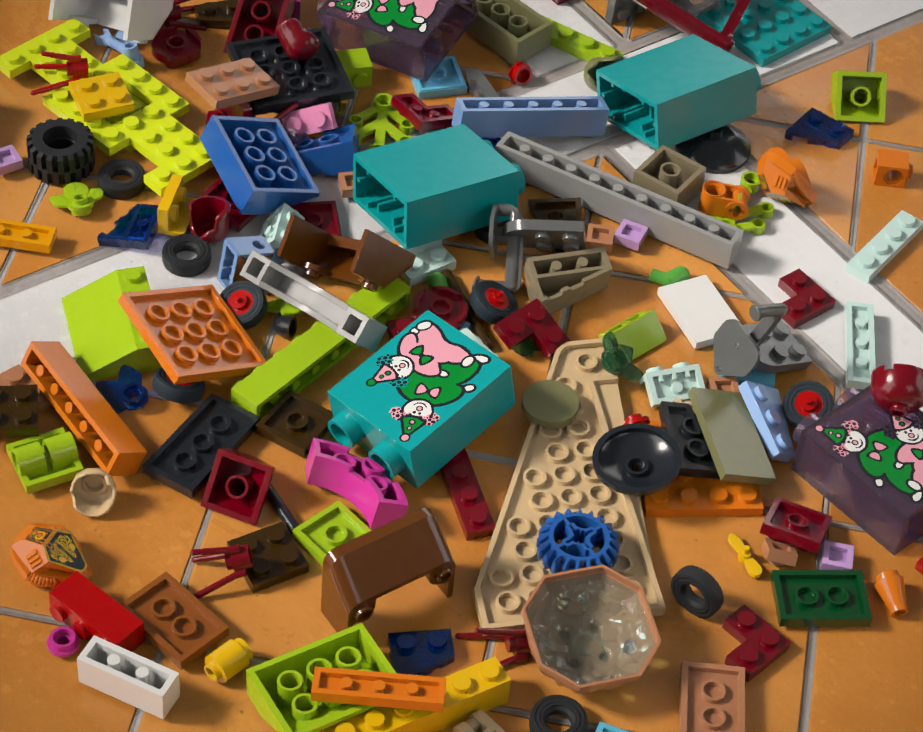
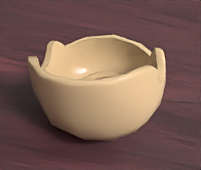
M87 468L76 474L70 487L73 508L85 517L98 518L107 514L115 502L117 491L112 476L100 468Z

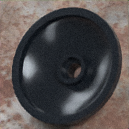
M727 124L676 144L675 150L707 167L706 173L724 174L736 171L747 163L751 153V145L747 136L739 128L732 124Z
M633 423L621 425L606 432L594 447L592 464L599 480L610 489L626 495L643 496L662 491L676 480L682 467V453L676 440L666 431L648 424Z

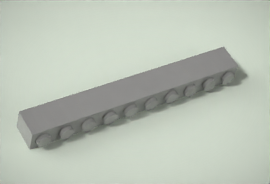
M510 131L496 144L495 150L510 163L519 165L524 174L525 183L560 198L581 197V207L619 223L623 219H627L647 226V235L726 269L730 267L739 254L744 232L740 228Z

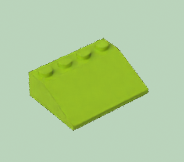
M144 266L115 270L62 298L76 363L90 381L155 371L162 367L118 302L122 293L150 291Z
M359 623L246 669L247 695L260 716L277 732H319L378 706L311 701L315 666L396 673V671L363 623Z

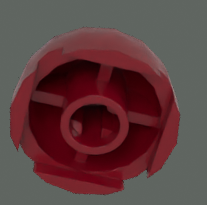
M899 363L894 364L893 369L884 370L885 365L873 370L870 383L871 395L876 405L894 417H905L907 414L913 413L923 406L922 368Z

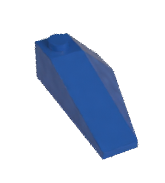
M356 123L322 131L323 136L314 140L309 139L308 136L301 138L300 143L297 146L296 144L294 145L305 167L311 174L335 176L339 172L353 171V154L360 152Z

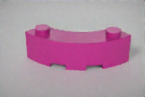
M313 438L305 464L307 484L331 490L348 499L364 514L370 530H374L406 515L409 505L405 493L397 481L392 483L384 475L386 469L369 457L361 459L350 454V448L347 446Z

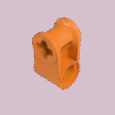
M716 180L706 181L702 187L698 209L706 215L743 220L749 214L747 203L750 200V191L741 185H731ZM739 193H741V198H740V200H738V194H739Z

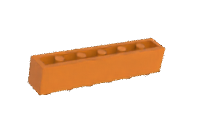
M31 341L22 359L21 366L35 384H38V388L96 463L111 476L136 475L147 454L144 447L59 341Z

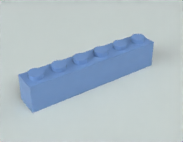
M602 96L456 97L452 126L465 124L480 138L489 139L503 137L508 131L521 137L545 138L559 136L568 138L570 136H584L590 138L593 136H604L610 109Z

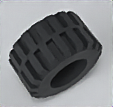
M70 118L48 119L45 123H38L36 128H32L30 134L27 135L28 165L31 174H34L38 180L43 179L44 183H53V185L57 186L60 184L67 185L72 182H80L81 178H87L90 175L89 172H93L95 164L94 136L90 128L84 126V123L80 121L75 122L74 119Z

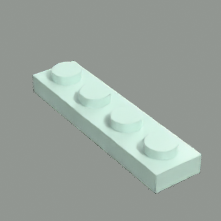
M901 210L847 263L845 271L868 284L922 230L923 221Z
M846 301L844 308L846 388L871 391V374L876 369L874 304Z

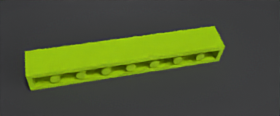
M396 279L386 288H378L377 292L362 288L360 291L354 292L345 302L386 325L387 321L393 320L409 307L411 287ZM318 320L305 333L295 337L292 343L284 349L278 350L271 359L263 365L257 366L250 375L243 380L237 381L231 388V402L258 415L261 420L288 390L298 394L359 345L338 334Z

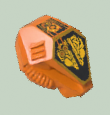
M774 147L766 150L757 163V174L763 193L771 199L804 208L805 205L815 204L817 192L811 188L808 173L802 162L797 157L791 159L782 148Z
M44 523L28 524L11 544L10 556L13 564L23 579L36 587H56L75 571H78L87 579L93 573L81 553L80 543L70 531L65 529V526Z

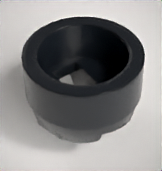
M289 315L279 317L274 323L275 332L281 337L292 339L297 330L296 317Z

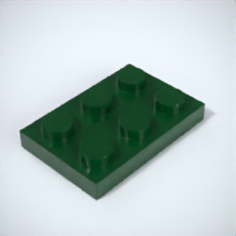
M772 570L770 580L779 627H851L871 625L872 614L862 570Z

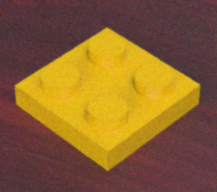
M119 71L68 82L69 91L84 122L135 111L134 102Z

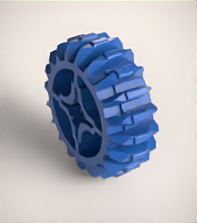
M569 508L565 514L557 511L553 518H547L545 525H542L539 530L536 542L538 560L543 561L544 569H551L552 574L602 564L612 569L617 562V554H619L620 549L617 532L613 531L612 523H604L603 516L594 517L593 511L585 514L581 508H579L577 513H573ZM561 538L562 543L557 545L555 542ZM599 547L600 551L595 553L594 548Z

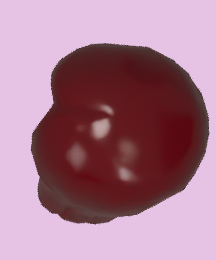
M287 19L276 27L275 33L286 54L292 60L304 61L311 58L317 52L320 40L312 32L303 28L297 19Z
M210 195L197 197L191 201L189 210L192 234L200 236L202 240L207 241L209 244L222 241L229 233L231 204L224 198Z

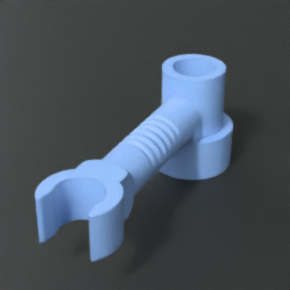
M103 28L104 35L93 33L97 45L109 46L127 56L141 68H144L143 55L139 53L137 42L128 41L122 43L113 38L109 30Z

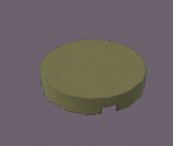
M542 380L529 385L524 391L521 408L524 416L531 423L537 426L538 423L545 425L547 429L564 428L575 420L580 401L577 393L569 385L555 380Z

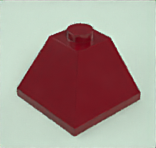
M219 448L200 506L249 524L257 525L275 467L257 457L235 449Z

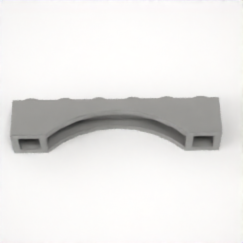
M254 250L250 253L239 274L321 321L353 343L372 352H375L388 328L276 261Z

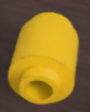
M241 638L229 639L205 657L206 665L204 670L211 680L225 683L249 665V660L253 658L252 650Z

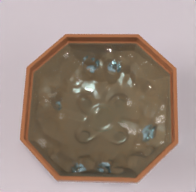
M603 564L543 575L521 610L528 644L539 670L545 676L554 679L558 686L571 689L574 693H589L602 689L613 690L627 682L639 680L662 642L643 587Z

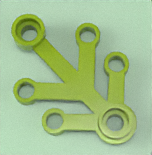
M379 93L372 100L370 108L349 116L348 125L356 123L359 146L362 143V138L374 132V144H371L368 149L383 146L386 133L397 142L412 138L409 135L414 133L415 128L390 104L392 95ZM377 115L376 120L364 126V121ZM388 116L400 124L399 129L387 120Z
M753 171L742 174L740 185L750 191V196L754 195L761 187L758 174ZM741 193L738 195V200L741 198ZM761 202L759 205L749 207V214L746 218L754 216L761 218H752L749 222L735 224L737 220L722 218L715 215L709 216L740 228L744 232L750 231L752 234L761 235L764 233L766 222L763 219H770L773 216L774 205L770 202Z

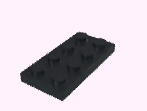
M212 392L142 465L143 473L192 499L208 482L218 449L232 448L238 450L256 430V424L260 421V417Z

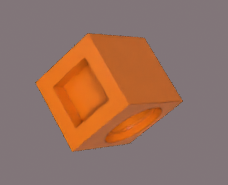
M878 149L873 165V185L904 188L907 178L911 179L913 172V163H909L908 152Z

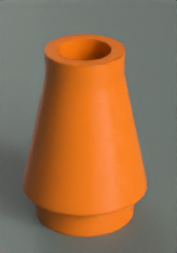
M887 570L878 574L875 577L876 584L874 587L890 611L891 617L897 618L906 615L909 609L906 601L904 577L899 575L897 570Z

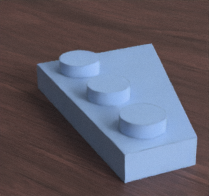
M746 380L738 388L770 458L788 463L796 456L779 390Z

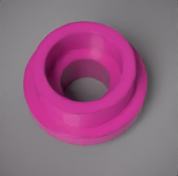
M65 626L54 629L47 639L48 650L56 657H69L76 653L80 646L79 636L73 629Z

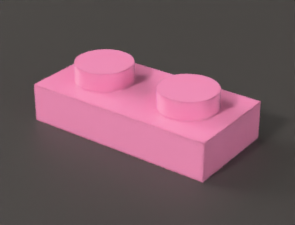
M331 102L293 110L282 119L284 129L289 138L337 128Z

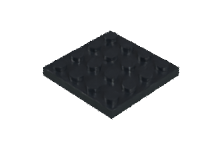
M324 27L307 30L320 40V45L317 52L311 58L304 61H295L289 58L277 35L227 43V53L231 62L250 58L280 85L277 95L249 101L255 116L284 111L294 103H298L297 108L354 99L353 86Z

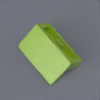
M655 310L638 312L598 335L599 338H608L609 344L615 343L624 363L630 362L667 340Z

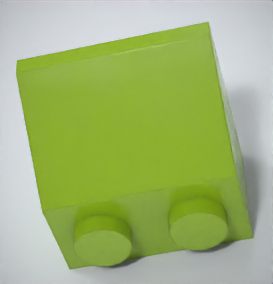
M844 70L833 72L831 74L830 99L834 121L885 123L887 73Z

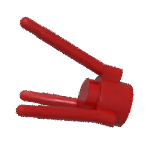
M42 51V56L67 60L66 64H35V69H66L67 77H72V79L32 90L30 94L32 96L69 86L68 82L88 78L87 58H81V55Z

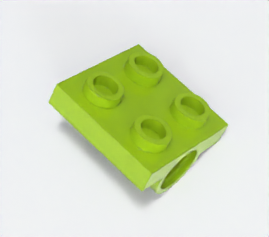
M63 427L39 434V436H32L6 444L7 454L27 494L71 481L77 473L84 470L79 460L75 440L71 432H65Z

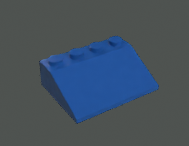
M211 116L200 140L240 214L264 215L275 211L284 203L291 206L320 195V191L279 119Z

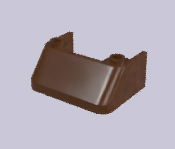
M292 214L276 255L304 269L303 274L310 278L319 280L320 276L356 283L372 292H377L378 288H386L409 270L416 258V255L368 229H364L361 240L330 234Z
M420 508L345 542L327 553L323 560L321 612L336 632L350 628L355 623L368 620L373 615L377 598L423 576H426L431 584H437L447 598L453 595L456 565L438 520L430 509Z

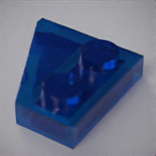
M812 107L786 130L784 138L787 140H792L793 136L807 138V144L824 145L828 148L839 150L853 137L854 129Z
M135 205L125 216L120 217L114 222L115 228L108 234L101 232L98 235L99 246L149 250L158 231L157 208L159 205Z
M451 629L388 633L391 666L398 674L428 676L433 670L443 668L454 662L455 651Z

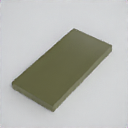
M692 387L688 396L720 480L772 486L776 476L741 393Z

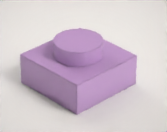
M12 144L0 148V175L24 168L23 159Z
M623 219L614 234L613 243L638 251L647 236L648 227Z
M824 540L820 570H852L854 546Z

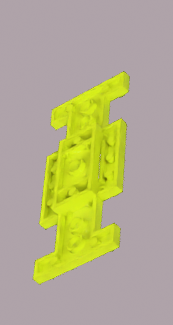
M75 17L0 55V71L10 79L29 69L34 70L50 84L72 79V77H67L66 69H35V64H66L67 60L42 56V51L81 55V58H87L88 78L119 71L127 89L130 91L129 94L135 107L134 112L84 122L69 91V86L55 89L42 96L43 105L60 118L74 119L75 122L80 121L84 123V126H88L94 136V145L108 156L124 148L130 153L137 150L158 166L143 176L144 184L162 197L172 174L182 175L184 184L214 166L200 137L176 120L190 111V103L124 54L102 64L77 45L90 38L91 33L90 29Z

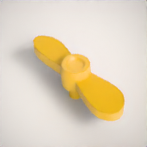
M730 533L728 535V542L738 553V561L745 565L748 574L752 578H759L762 575V567L751 557L750 547L744 545L738 535Z

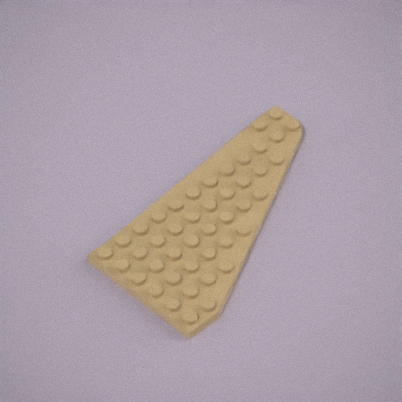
M608 338L566 342L556 350L546 380L560 381L569 385L577 393L580 401L578 414L575 420L564 428L547 429L545 425L539 423L538 426L533 423L530 424L474 588L473 599L481 628L525 629L521 610L543 575L552 574L551 569H544L543 561L538 560L536 542L539 530L542 525H545L548 517L553 518L557 511L565 514L568 508L573 513H577L579 508L585 514L593 511L594 517L603 516L604 523H612L613 531L617 532L620 545L617 562L612 567V570L643 587L653 616L665 614L666 606L654 572L640 496L626 495L610 489L599 480L593 469L592 454L597 441L609 430L625 423L617 383L618 375ZM561 538L555 542L557 545L562 543ZM599 547L594 548L595 553L600 551ZM581 591L578 592L576 600H585V594ZM564 596L557 598L558 605L562 606L566 603Z

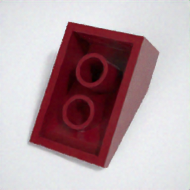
M238 0L223 52L227 53V43L276 35V27L281 22L292 18L296 0Z

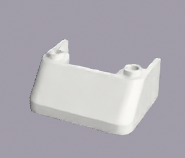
M51 0L48 19L70 20L75 17L88 28L89 24H99L124 31L123 40L147 44L148 40L154 39L172 11L174 0Z

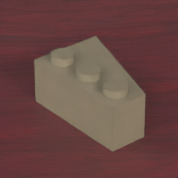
M605 247L526 258L522 279L530 302L537 298L551 315L606 289L613 268Z

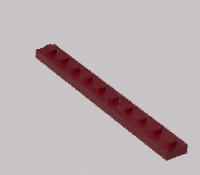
M414 316L387 321L386 326L388 327L387 332L390 340L415 321ZM464 448L440 469L465 538L468 541L492 536L495 523L467 451Z

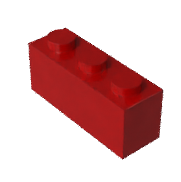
M75 571L49 592V611L56 621L64 622L72 628L81 640L86 639L89 642L95 635L131 652L145 642L144 622L78 571Z

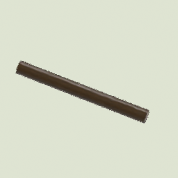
M443 270L441 273L445 275L448 286L463 295V300L469 306L467 321L471 323V328L475 335L480 337L483 344L492 350L494 344L472 309L451 270Z

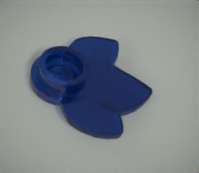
M122 365L118 380L96 382V388L117 414L126 409L131 411L139 410L149 400L148 391L142 386V375L130 366Z

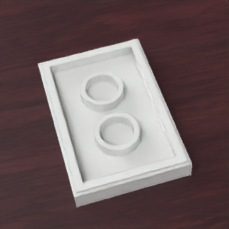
M707 275L658 287L657 295L695 350L714 345V334L726 320H738Z

